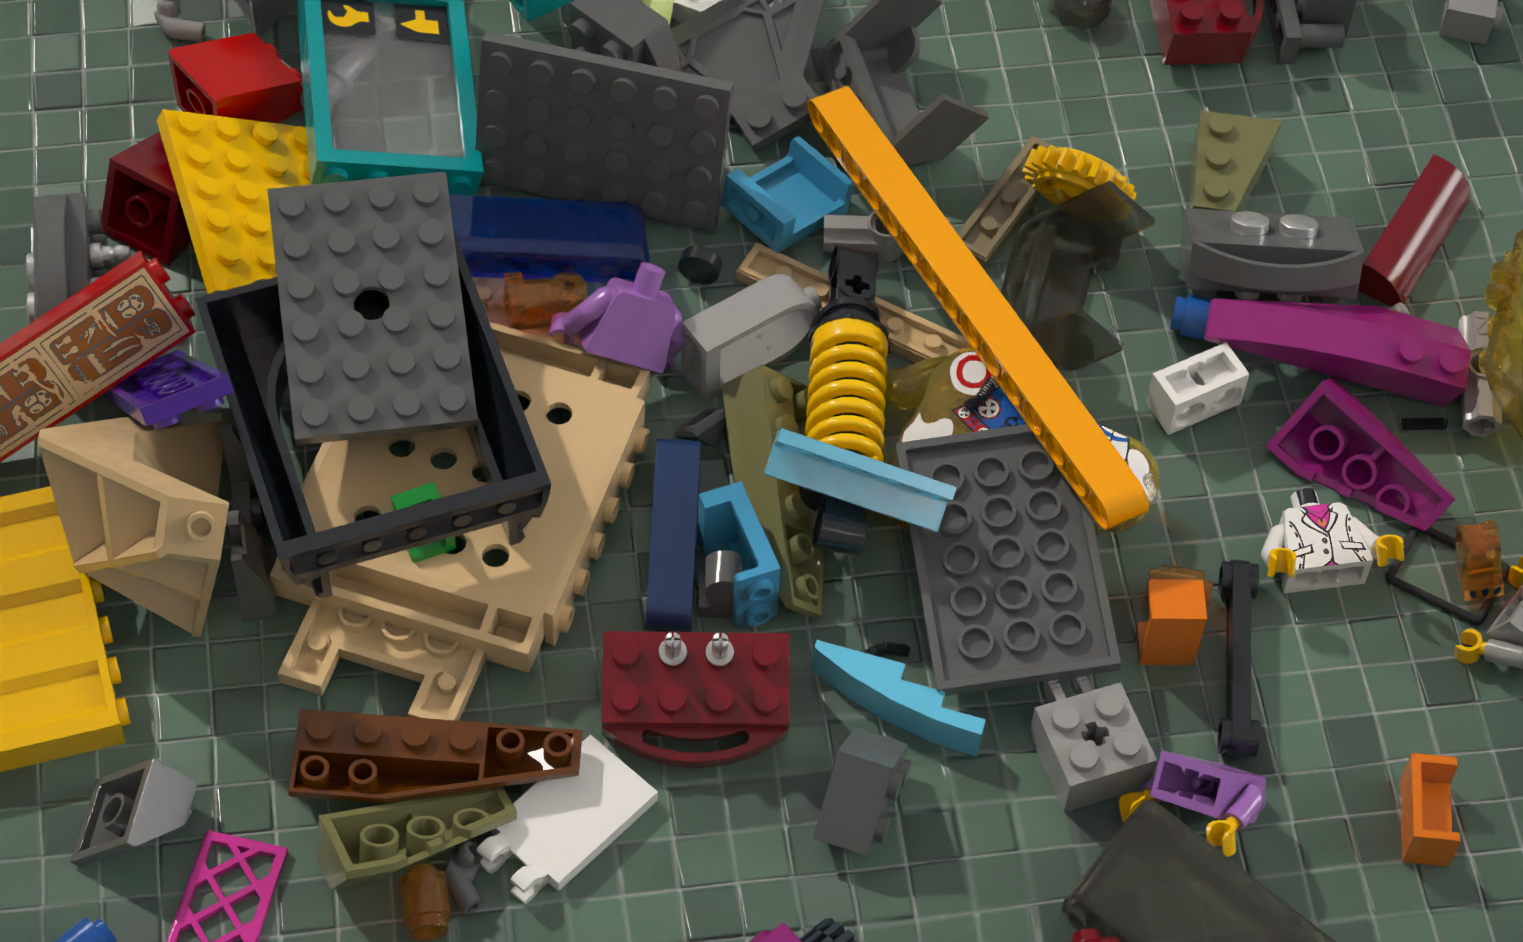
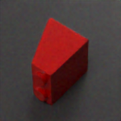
M254 32L176 47L168 51L177 106L183 112L278 124L304 109L299 100L300 94L303 92L302 76L295 68L289 69L281 61L274 46L270 43L265 44Z

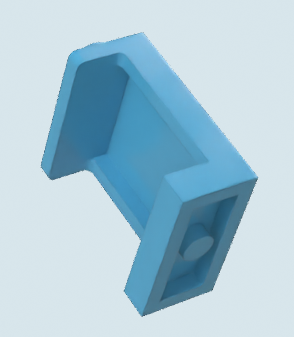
M798 136L791 140L789 152L785 158L755 175L748 177L739 168L727 174L720 205L778 254L824 227V215L846 214L849 209L854 182L844 172L840 171L823 157L815 148Z
M740 481L700 493L698 501L697 543L703 557L726 549L739 553L744 557L745 571L734 576L732 621L736 628L746 625H761L771 617L777 616L781 568L745 488Z

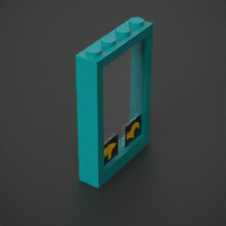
M296 0L310 185L446 172L449 196L454 198H476L484 170L482 153L475 150L477 110L464 0Z

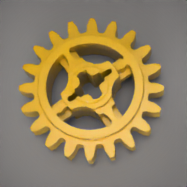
M1040 145L1037 150L1031 149L1022 173L1026 174L1025 180L1033 183L1032 188L1038 190L1046 199L1065 210L1086 217L1109 220L1111 216L1120 220L1121 216H1128L1137 196V193L1134 192L1135 186L1126 183L1128 178L1122 176L1116 168L1098 157L1072 148L1050 145L1047 149Z

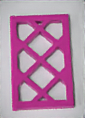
M207 830L166 942H178L180 934L191 927L200 942H209L199 923L222 911L226 913L235 930L212 942H234L238 939H241L242 942H258L288 855V848ZM212 845L229 848L234 857L209 870L206 861ZM259 855L274 858L269 875L257 880L247 862ZM240 866L250 885L225 897L215 879ZM208 883L218 902L193 915L190 906L196 889ZM256 894L260 901L252 921L242 925L231 906Z

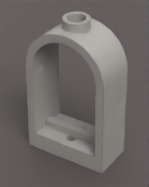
M776 274L758 281L683 321L682 328L686 343L681 349V374L703 401L706 402L723 393L722 384L760 365L769 368L787 358L808 340L810 330L818 324L819 309L822 307L818 293L811 286L802 289L790 275Z

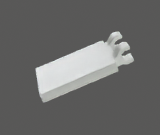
M590 734L582 742L579 776L538 781L513 803L517 810V819L491 830V833L495 836L488 837L478 846L477 852L483 857L480 861V866L491 875L512 855L526 866L519 869L510 879L515 885L511 889V893L524 905L531 901L547 883L557 891H560L657 802L658 791Z

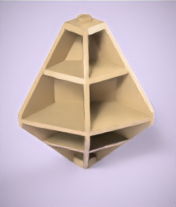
M187 410L179 414L180 421L161 429H154L153 424L145 426L132 416L40 429L37 446H39L74 562V568L78 573L87 574L191 633V637L201 638L221 560L229 502L218 498L223 456L221 425H223L221 414Z

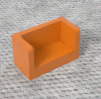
M1149 580L1147 586L1150 612L1149 621L1139 622L1136 628L1139 665H1194L1207 622L1203 580Z
M1411 753L1400 778L1402 862L1450 866L1460 845V833L1452 832L1451 781L1458 768V759L1456 757Z

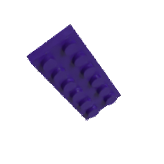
M176 350L156 358L102 394V396L143 425L149 426L153 424L154 429H161L180 421L179 414L196 407L198 412H204L224 403L223 396L234 391L227 374L180 350Z

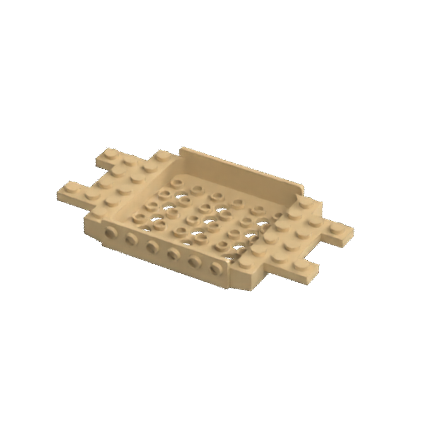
M478 255L470 272L516 393L530 401V405L524 410V414L551 481L550 495L540 518L532 517L523 529L525 538L518 544L509 545L503 526L500 523L457 535L466 542L464 550L457 554L442 553L414 563L411 561L407 550L329 571L333 596L323 599L315 595L313 588L303 583L296 585L287 576L277 556L269 575L276 596L310 606L278 671L279 683L322 696L339 659L342 658L420 682L421 685L410 707L408 717L459 721L486 660L529 673L544 637L545 643L555 646L560 632L567 633L569 631L575 612V607L572 606L576 595H584L589 583L590 570L587 569L591 559L598 560L600 558L606 538L603 531L607 523L614 524L619 512L621 499L618 496L622 488L628 489L632 483L635 473L634 458L637 453L643 454L646 450L650 429L645 428V401L651 390V370L585 352L578 337L579 332L575 334V340L571 345L564 343L565 333L559 332L550 337L551 318L555 313L508 300L511 294L506 292L512 291L514 287L506 285L517 282L518 278H507L511 275L519 274L518 266ZM555 408H565L572 414V417L564 424H553L547 419L546 415ZM465 427L322 443L301 489L315 531L320 532L355 522L357 515L364 511H375L379 515L392 512L391 496L433 481L441 498L486 486L487 483L478 481L473 476L474 470L480 467ZM399 440L410 441L415 446L414 451L405 457L394 456L390 453L389 448ZM441 452H448L454 455L457 461L451 468L442 470L435 468L431 464V459ZM491 549H501L509 556L508 561L500 567H490L484 563L482 558Z

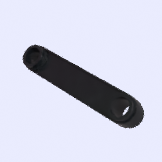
M1235 559L1221 562L1218 578L1219 596H1226V717H1221L1219 721L1217 751L1219 754H1227L1228 757L1247 758V756H1257L1260 740L1259 720H1251V599H1256L1260 571L1259 564Z

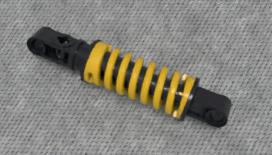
M836 244L828 271V281L830 282L829 303L821 312L820 323L813 326L809 333L811 352L805 434L807 437L883 462L884 455L882 449L885 440L883 435L885 427L884 412L886 408L884 396L887 389L885 380L887 375L886 360L891 343L888 340L889 332L881 323L880 312L875 306L879 254ZM799 487V494L804 504L816 512L812 539L813 548L858 557L866 537L867 517L865 515L872 511Z

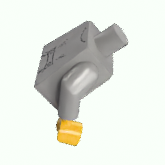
M1523 556L1519 560L1518 567L1514 565L1510 567L1508 581L1518 590L1485 635L1490 639L1487 642H1483L1481 634L1475 629H1466L1461 633L1460 642L1473 646H1455V658L1461 663H1474L1480 658V655H1484L1485 661L1523 669Z

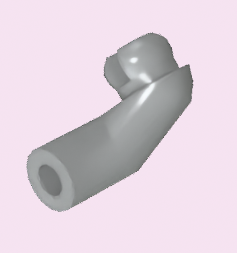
M158 0V10L154 13L155 20L167 36L174 39L204 42L206 23L184 20L178 12L179 3L176 0Z

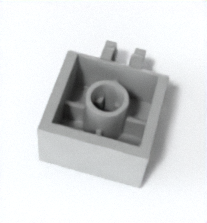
M1086 675L1071 677L1070 684L1073 692H1075V696L1066 698L1058 679L1044 681V691L1049 703L1035 707L1030 733L1032 743L1063 812L1140 790L1153 776L1157 759L1121 682L1093 690Z

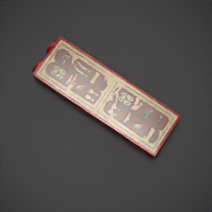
M140 250L0 343V462L38 438L40 429L56 426L196 332L190 319L196 313L182 293L174 297L165 283L171 279L156 257L148 261Z

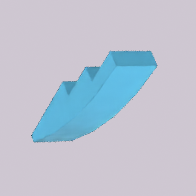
M816 641L812 671L847 698L883 720L932 743L974 757L978 756L986 719L943 708L945 691L937 692V689L903 680L904 663L827 642Z

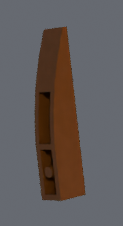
M300 709L288 795L291 797L391 803L579 776L583 730Z

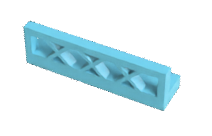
M783 428L777 431L763 473L764 475L933 532H938L947 502L953 500L957 488Z

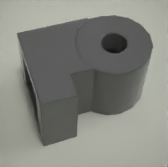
M722 550L710 553L706 557L705 574H699L698 617L732 618L734 576L745 571V561L742 555L734 551Z

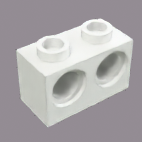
M1227 342L1153 373L1146 405L1166 433L1170 435L1241 404L1249 372Z

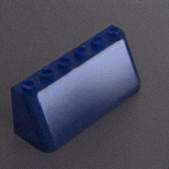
M449 194L453 231L456 234L472 277L507 279L511 275L519 274V277L515 279L603 283L602 287H606L609 280L615 277L634 283L640 264L642 262L650 263L643 212L639 207L629 202L615 203Z

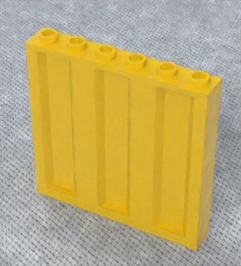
M51 486L0 497V772L124 744L126 742L122 726L131 724L125 697L116 699L114 685L122 683L117 657H107L105 644L114 642L108 615L99 617L96 605L105 602L101 582L85 573H78L74 568V562Z

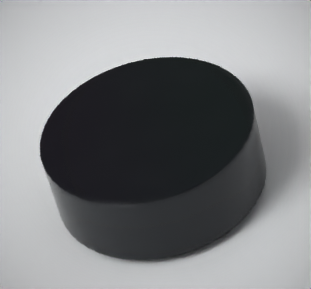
M696 245L683 250L678 263V269L686 279L692 282L711 284L718 279L723 263L716 252L707 247Z

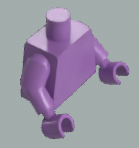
M645 262L640 264L634 283L616 277L611 278L606 287L596 290L569 313L559 312L554 314L551 318L549 330L550 337L559 332L565 333L564 343L568 345L573 344L575 334L579 332L578 337L585 352L659 373L664 372L665 366L669 370L675 368V357L686 343L682 328L683 319L681 311L676 308L668 293L659 290L665 271L656 265Z

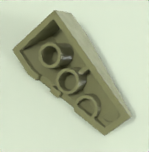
M503 787L319 815L318 864L331 890L353 888L362 884L378 882L516 820L517 810Z

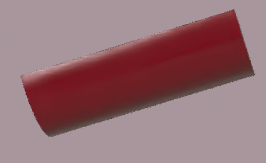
M1433 154L1364 261L1358 291L1389 306L1400 302L1406 303L1470 201L1471 192L1469 184L1460 170L1452 163Z

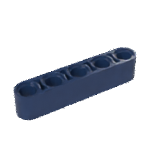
M657 439L646 630L691 632L701 441Z

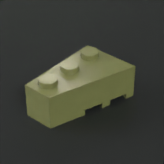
M1200 110L1193 140L1188 208L1243 212L1265 165L1274 153L1282 121Z

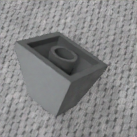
M155 758L98 778L70 863L81 866L136 847L185 826L194 809L192 801L198 783Z

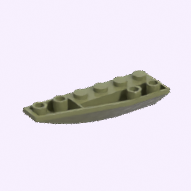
M760 365L722 384L732 468L736 483L742 482L781 568L779 596L786 608L815 619L822 616L824 550L813 548L812 545L816 512L807 507L802 501L799 494V486L763 474L778 430L783 428L806 436L808 386Z

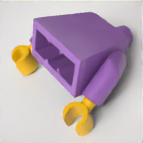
M1161 751L1156 774L1142 786L1143 792H1131L1120 797L1119 808L1122 822H1127L1131 819L1132 825L1135 827L1145 825L1150 821L1147 804H1157L1161 800L1223 819L1208 823L1206 827L1207 851L1210 852L1214 847L1222 846V855L1230 857L1236 852L1235 831H1242L1248 823H1254L1258 818V814L1265 807L1267 798L1265 792L1266 778L1221 763Z

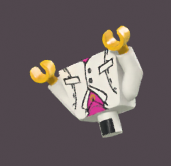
M1312 488L1300 489L1291 495L1293 508L1283 511L1279 524L1270 529L1261 551V558L1268 567L1267 576L1274 577L1275 572H1280L1283 594L1365 584L1373 558L1377 559V565L1380 567L1388 564V558L1404 561L1402 537L1390 534L1381 537L1376 535L1360 520L1352 517L1347 506L1340 502L1320 505L1317 493Z

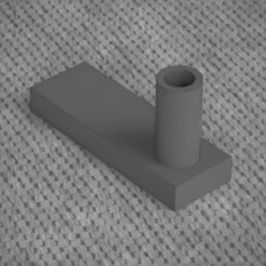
M1265 0L1278 64H1294L1299 48L1343 47L1345 41L1343 24H1300L1294 0Z

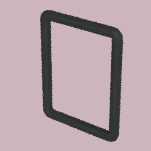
M1412 526L1403 542L1404 559L1420 531L1501 571L1477 616L1395 577L1403 562L1395 558L1386 573L1388 583L1470 623L1482 624L1498 594L1495 595L1496 587H1503L1509 575L1510 566L1506 562L1432 527L1425 532Z

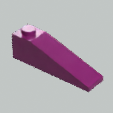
M1333 377L1320 383L1266 445L1273 454L1298 476L1310 481L1314 480L1336 490L1341 495L1348 498L1352 497L1373 506L1378 511L1425 532L1457 499L1365 405Z

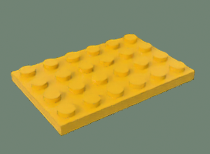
M162 109L156 121L207 294L248 285L261 279L277 277L267 189L310 185L306 127Z

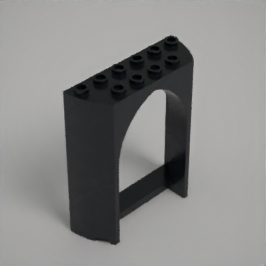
M455 232L454 239L478 426L466 427L487 485L320 532L315 531L280 426V408L288 383L277 277L257 280L251 284L225 291H214L208 295L195 298L217 369L228 375L234 391L226 395L282 568L296 585L303 583L313 588L315 595L322 599L333 596L329 571L500 523L503 526L509 545L518 544L525 538L523 529L532 517L540 518L547 504L551 490V481ZM376 290L362 292L354 302L355 311L359 312L367 320H376L383 317L384 312L390 306L388 298Z

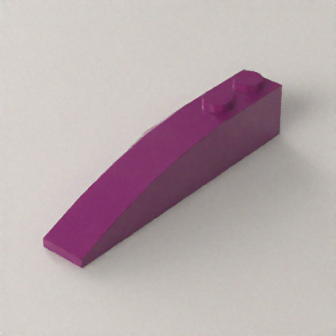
M1212 299L1209 303L1204 335L1205 341L1220 345L1227 342L1230 348L1444 408L1467 388L1471 349L1457 328L1380 306Z

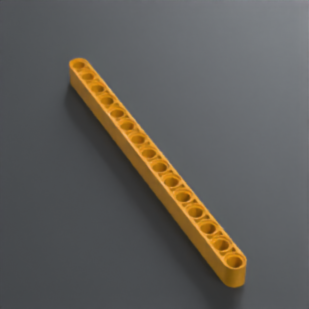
M844 86L810 99L807 107L816 131L1100 527L1107 530L1147 513L1149 510L1148 498L1136 475L848 86Z

